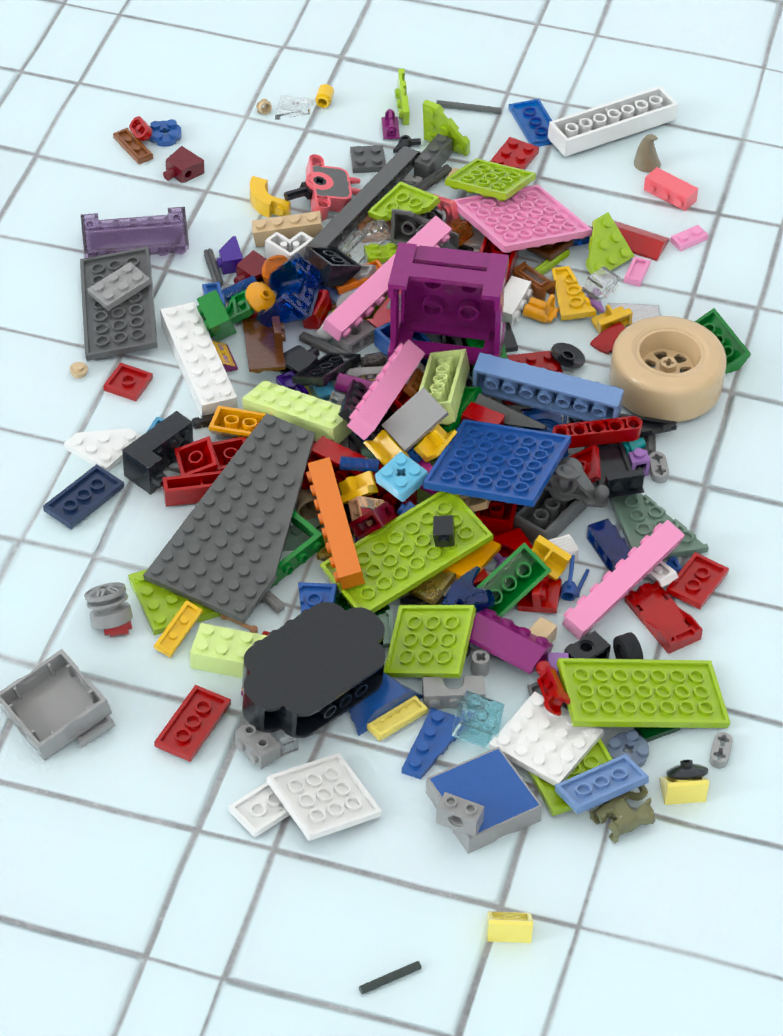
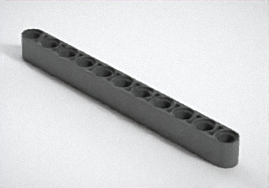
M407 146L402 147L312 239L309 246L338 247L368 216V211L414 168V161L421 153Z

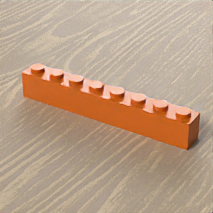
M330 457L308 463L309 471L306 474L309 483L313 482L310 489L312 496L317 497L314 500L316 510L321 511L317 515L320 525L324 524L325 526L321 530L324 540L328 539L329 541L325 544L328 554L332 553V557H329L332 569L336 568L337 570L333 572L335 581L341 584L342 590L365 584Z

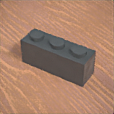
M437 134L414 161V177H422L423 180L440 169L452 155L453 139Z

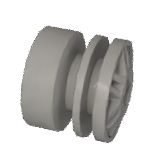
M124 583L102 584L85 592L84 597L87 601V607L92 609L89 616L94 629L114 628L129 622L133 618L130 604L124 602L128 599Z

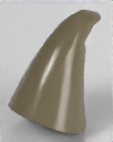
M653 134L646 135L638 146L634 166L639 171L652 172L656 167H661L654 141L658 138Z
M301 489L298 502L296 503V512L306 521L318 517L317 514L321 513V511H317L314 500L317 497H313L312 492Z

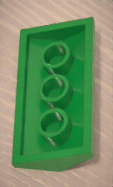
M715 308L694 321L710 330L723 345L727 360L725 374L739 370L751 356L749 350Z

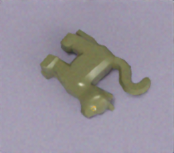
M644 785L638 787L639 793L629 791L609 800L604 805L590 812V819L596 825L603 824L607 818H611L613 822L608 827L612 833L609 835V838L614 844L619 841L620 835L631 832L640 825L654 824L656 819L654 817V810L650 806L651 798H648L637 810H633L626 802L627 799L634 801L644 799L648 794V790Z

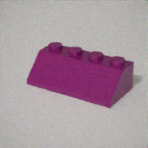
M484 609L476 614L469 640L470 643L529 674L536 671L538 662L542 660L547 661L548 652L551 653L554 646L548 642L547 638L532 634L528 628L515 625L511 619L502 618L491 609Z

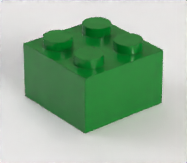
M217 290L197 298L199 305L196 307L211 338L215 336L219 342L237 333Z

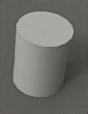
M477 650L472 654L471 673L473 676H487L490 661L488 652Z

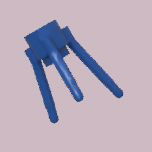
M572 555L570 560L568 580L561 587L560 596L566 601H573L575 598H579L581 588L590 571L589 569L585 570L577 587L575 582L572 581L575 555Z

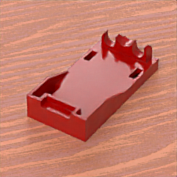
M657 580L652 585L644 583L635 592L630 590L629 595L625 596L624 602L668 654L701 640L703 632L701 626L690 614L678 607Z

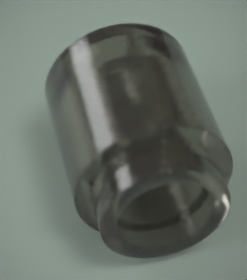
M382 351L366 354L364 357H361V368L384 366L388 362V358Z

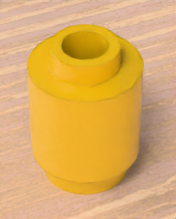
M328 84L319 86L315 101L320 108H326L331 104L334 95L332 86Z

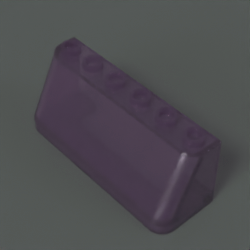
M185 207L168 208L167 215L104 220L98 219V213L81 214L85 258L149 246L150 256L154 254L165 256L168 253L184 254L189 249Z

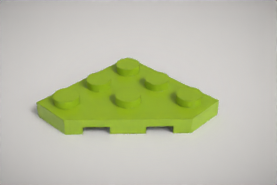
M425 100L422 103L424 140L431 142L437 134L444 135L453 139L452 151L468 156L470 153V140L467 136H462L458 131L459 127L452 118L448 119L443 113L444 109L441 105Z
M400 181L368 211V215L373 219L384 222L391 220L392 209L411 211L417 215L428 213L440 203V198Z
M609 212L592 221L593 230L589 240V255L585 266L594 280L634 257L633 252Z

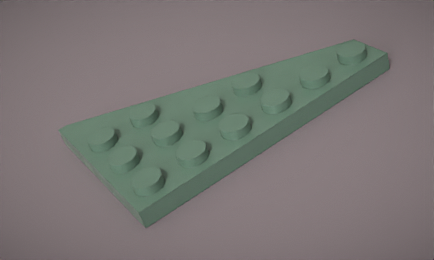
M639 493L609 498L630 550L633 547L638 548L641 545V540L646 535L651 536L654 533L653 529L659 523L663 524L669 520L685 536L681 543L665 559H669L672 556L676 558L689 556L695 552L698 554L708 552L709 547L707 544L700 542L696 535L676 518L673 520L668 516L666 510L659 507L646 494Z

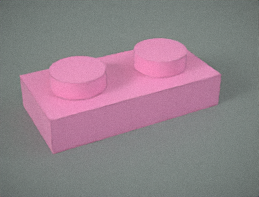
M696 225L671 236L670 242L678 250L683 251L708 240L709 234L699 225Z

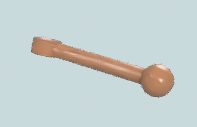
M221 614V619L230 620L249 629L251 633L258 632V627L255 625L243 624Z

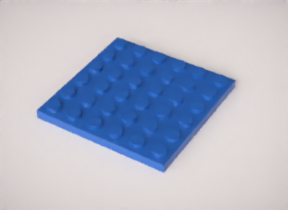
M463 419L456 430V435L445 447L423 481V489L534 507L571 443V436Z

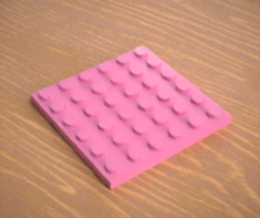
M539 185L524 187L506 201H499L497 198L483 197L481 195L453 199L457 203V212L505 253L592 236V228Z

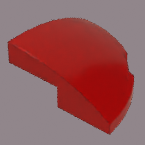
M620 321L596 336L590 342V345L596 350L609 355L610 352L612 353L615 340L625 329V326Z

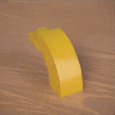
M256 176L251 177L249 184L250 203L258 213L268 218L272 214L277 216L291 215V201L270 195L268 193V180Z

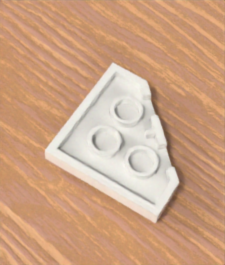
M129 428L75 433L64 443V449L95 466L97 464L109 472L123 460L122 449L142 435Z

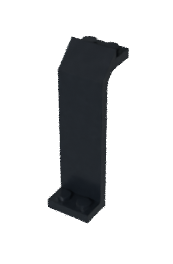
M568 417V423L585 422L580 419ZM622 442L596 445L599 447L601 479L596 481L597 486L606 485L609 488V496L607 498L645 493L643 489L644 471L643 469L632 470Z

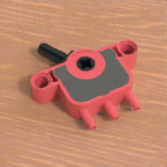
M312 154L309 156L306 167V181L301 183L300 188L284 192V197L286 201L305 196L311 201V211H320L322 221L327 219L329 211L340 212L351 201L352 194L356 195L361 190L351 188V184H359L360 179L349 177L348 172L342 168L325 166L324 159L320 155Z

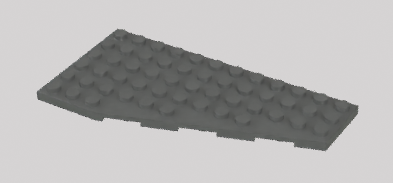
M266 413L144 573V580L245 624L276 581V573L290 531V523L299 499L308 459L311 456L315 442V433Z

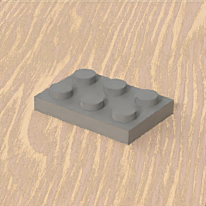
M129 262L87 290L90 296L109 311L149 286L151 280Z

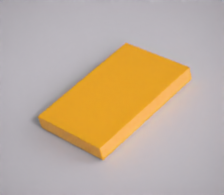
M491 540L444 569L443 572L469 585L501 550V545Z

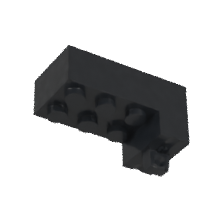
M175 411L122 449L124 476L150 495L156 489L162 487V478L167 477L163 471L172 463L177 462L174 449L193 442L192 421L178 411Z

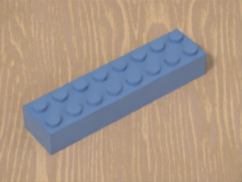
M479 353L473 369V387H481L483 395L583 421L619 418L621 413L624 389L616 386H609L596 381L593 382L484 353Z

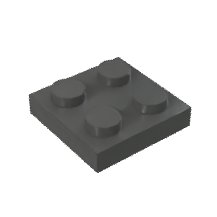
M383 145L350 147L353 173L379 172L386 165Z

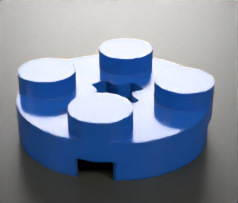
M170 119L168 121H153L150 123L152 128L150 142L153 143L154 141L157 143V146L168 147L175 145L178 139L180 141L182 137L181 127L177 124L176 120Z

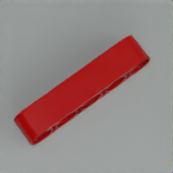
M637 416L560 424L553 428L552 433L571 436V443L568 449L635 441L640 438L642 420Z

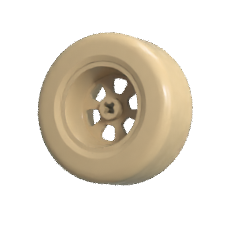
M674 316L644 318L626 327L615 340L609 373L610 386L624 389L622 405L638 416L677 422L692 420L712 409L721 396L727 364L725 349L710 330L694 321Z

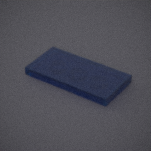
M540 99L509 104L508 109L528 143L537 147L553 144L547 138L549 122L552 119Z

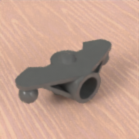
M573 457L561 459L544 488L557 500L570 501L575 498L581 500L587 507L603 508L608 505L609 501L607 498L609 496V488L606 485H598L595 488L583 471L581 462Z

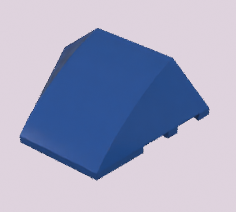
M383 673V681L379 690L348 710L350 718L355 724L358 736L368 731V723L413 696L421 699L423 695Z

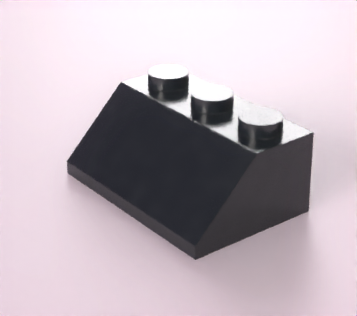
M306 246L302 265L308 270V273L313 274L317 280L322 281L325 286L330 288L343 286L362 267L337 247Z

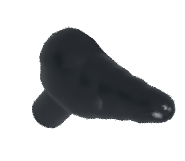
M408 135L401 136L399 143L393 149V153H397L404 146L421 145V138L411 139Z

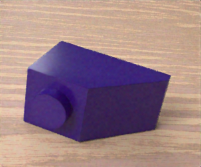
M232 236L219 250V258L216 260L223 275L236 273V266L243 259L236 236Z

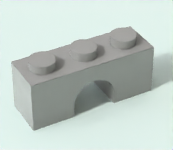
M484 675L463 676V685L458 689L446 687L441 677H423V704L428 709L485 707Z

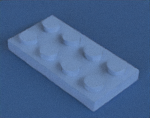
M624 754L556 784L555 792L577 814H580L649 783V776Z

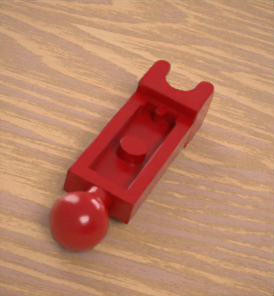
M542 660L537 663L536 672L540 675L537 682L545 700L543 703L548 712L560 716L562 704L565 702L569 705L571 700L562 687L556 669L548 661Z

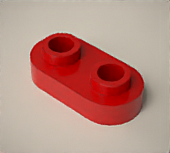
M137 116L131 121L129 129L136 138L142 142L150 139L152 128L143 118Z

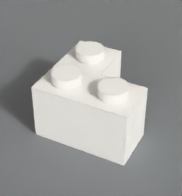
M302 231L291 239L276 232L265 240V256L269 258L274 255H284L293 265H297L299 260L304 258L306 246H309L313 238Z

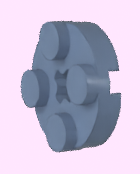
M630 730L613 736L609 740L608 752L612 759L626 754L639 767H642L649 755V745L636 731ZM631 749L632 753H629L628 751L624 752V750Z

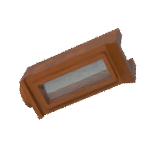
M526 261L513 269L512 276L531 281L533 297L545 301L546 292L550 295H555L556 280L551 281L528 266Z

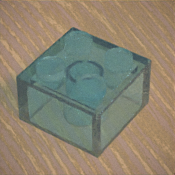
M466 690L458 703L451 736L489 749V743L494 737H498L504 704Z

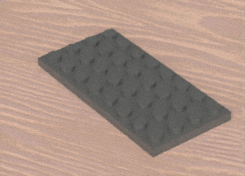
M149 246L80 259L86 360L90 361L158 348ZM131 262L150 278L151 284L108 311L89 295L87 289Z

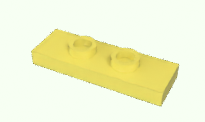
M413 696L368 723L367 730L380 742L428 713V708L416 696Z

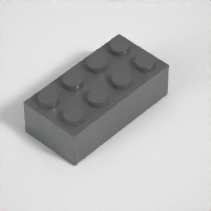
M543 490L534 507L524 506L514 516L513 530L520 528L527 539L533 544L539 535L547 540L553 539L562 533L587 506L581 500L575 498L570 501L557 500L550 495L549 491Z

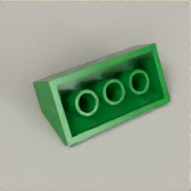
M524 542L467 595L466 600L471 605H474L478 612L484 609H491L498 616L503 617L552 570Z

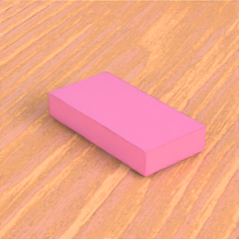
M634 256L624 277V283L640 287L651 261Z

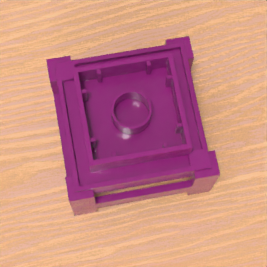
M398 242L388 282V298H391L388 359L395 352L396 347L400 343L404 344L408 339L425 353L424 359H429L430 353L459 349H466L469 364H476L479 353L491 354L501 358L506 323L503 322V307L509 255L417 246V244ZM399 290H401V310H399ZM414 332L485 340L484 348L412 339Z

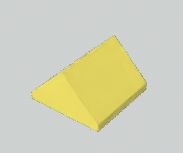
M704 776L689 780L659 777L665 805L706 802L709 780Z
M488 911L487 942L531 943L533 931L531 913Z

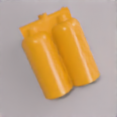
M551 294L547 302L531 297L528 304L525 305L522 315L542 323H551L554 318H557L556 314L559 312V308L555 307V295Z

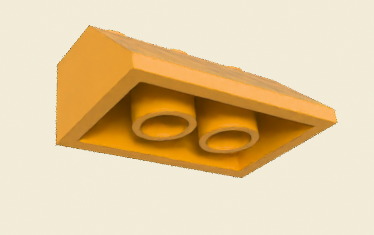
M218 405L209 425V431L224 437L238 438L245 436L247 439L266 413Z

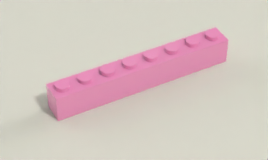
M409 339L404 344L400 343L396 347L395 352L389 357L382 371L376 376V380L370 385L369 390L363 395V399L355 407L357 409L349 416L351 420L347 426L363 440L376 429L425 355Z
M669 520L663 524L659 523L653 529L654 533L651 536L646 535L641 540V545L638 548L633 547L627 554L629 557L626 560L622 558L615 565L616 569L613 572L608 571L603 576V581L600 584L596 583L593 585L587 597L583 595L577 601V606L574 609L570 607L563 615L565 619L562 625L578 640L591 630L630 590L640 583L681 543L685 535Z

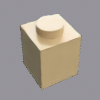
M542 617L529 629L532 634L547 638L551 644L556 639L557 625Z

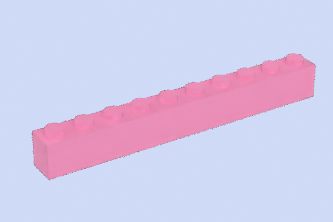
M435 216L407 243L440 248L441 244L449 241V234L452 228ZM395 254L325 319L322 328L338 342L343 337L347 338L354 326L357 328L363 322L365 316L369 317L373 313L374 308L377 305H382L385 301V297L388 295V282Z

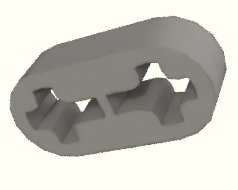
M652 452L649 455L651 460L649 469L651 478L656 483H665L669 475L666 457L661 452Z
M720 732L715 735L709 762L718 769L726 767L732 748L733 738L726 732ZM721 741H725L724 747L720 746ZM718 754H722L721 760L717 759Z

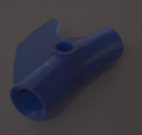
M476 566L451 585L442 605H474L477 613L493 607L495 599L490 589L483 590L474 586V580L480 571V568Z

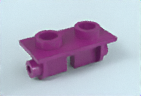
M388 109L385 112V117H381L383 139H399L398 117H395V112L392 109Z

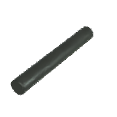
M419 961L406 965L359 986V991L363 995L422 969Z

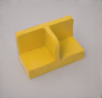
M608 304L606 305L605 313L592 317L591 322L600 334L619 321L624 326L631 324L633 312L630 308L624 310L622 306L612 310Z
M438 424L420 440L414 450L427 463L441 454L457 431L454 429L447 433Z
M372 471L347 477L346 480L339 482L343 505H347L350 500L357 496L367 497L378 492Z
M541 535L536 538L531 549L552 570L549 573V577L555 581L558 580L569 566L572 555Z

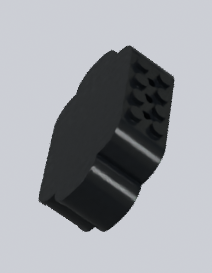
M321 602L308 610H303L299 616L293 620H288L279 629L271 631L262 640H257L244 655L242 679V713L244 718L256 730L271 733L282 729L289 736L306 738L315 734L378 691L383 681L386 658L385 650L382 647L385 633L383 622L366 608L355 607L345 611L338 604Z

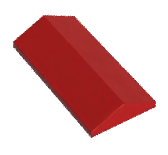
M614 221L633 254L658 261L670 238Z

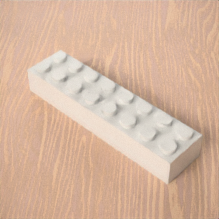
M661 86L551 121L549 122L547 138L566 157L676 120L678 104Z
M195 302L160 309L161 326L200 417L215 413L218 405L237 408V396Z

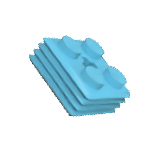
M399 452L375 474L376 483L401 502H404L423 485L428 471L403 452Z

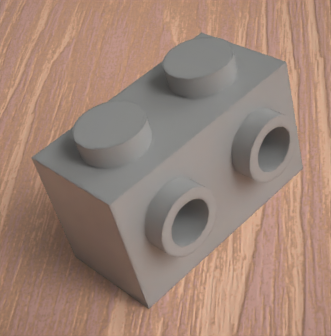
M249 723L235 731V746L239 751H243L248 756L250 762L256 764L260 769L281 757V744L270 733L258 731Z

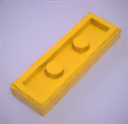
M186 600L154 644V649L171 658L200 618L203 610Z

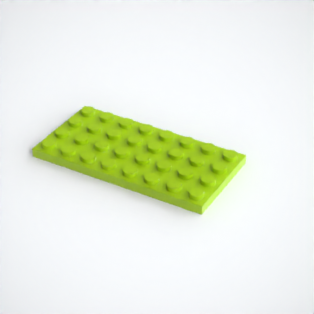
M439 491L382 528L354 543L365 584L342 590L341 584L335 581L333 572L337 570L336 568L332 569L330 559L321 563L320 568L333 584H337L338 591L352 608H366L375 613L494 538L493 534L458 494ZM453 515L455 546L435 547L433 516Z
M558 658L557 667L562 687L571 700L567 706L573 727L728 728L731 723L711 660Z

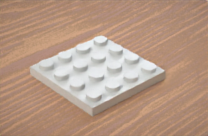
M534 692L489 743V749L492 750L500 747L510 761L555 786L568 778L603 736L604 730L599 727H573L569 710L561 706L562 713L560 716L548 712L543 703L545 701L544 697Z
M340 753L267 777V783L308 841L381 817L382 810Z

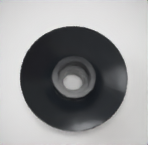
M556 343L551 348V355L554 360L565 367L580 368L585 363L584 354L571 344Z
M687 759L680 761V765L667 770L666 774L671 779L689 780L707 775L708 768L700 764H694L692 760Z

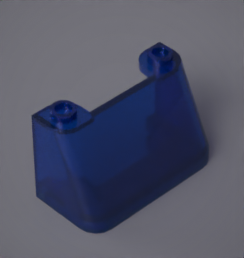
M296 253L269 276V287L277 293L276 300L267 310L259 311L256 318L260 324L266 327L273 326L272 316H279L280 323L284 322L286 324L306 320L313 313L322 276L314 265L299 253Z

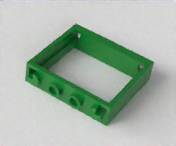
M296 511L293 513L291 522L310 538L280 561L276 573V581L271 588L277 585L283 578L292 574L296 568L306 563L310 557L320 552L325 546L323 534Z

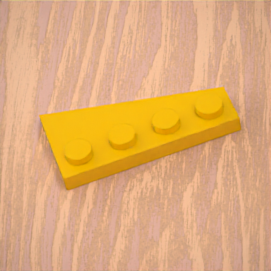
M569 266L552 268L553 281L556 280L555 291L561 321L596 316L595 308L591 306L589 298L585 296L584 290L579 286Z

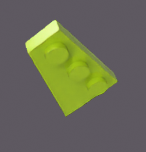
M405 68L398 69V84L394 93L395 98H398L396 99L398 117L402 119V125H409L410 110L406 90Z

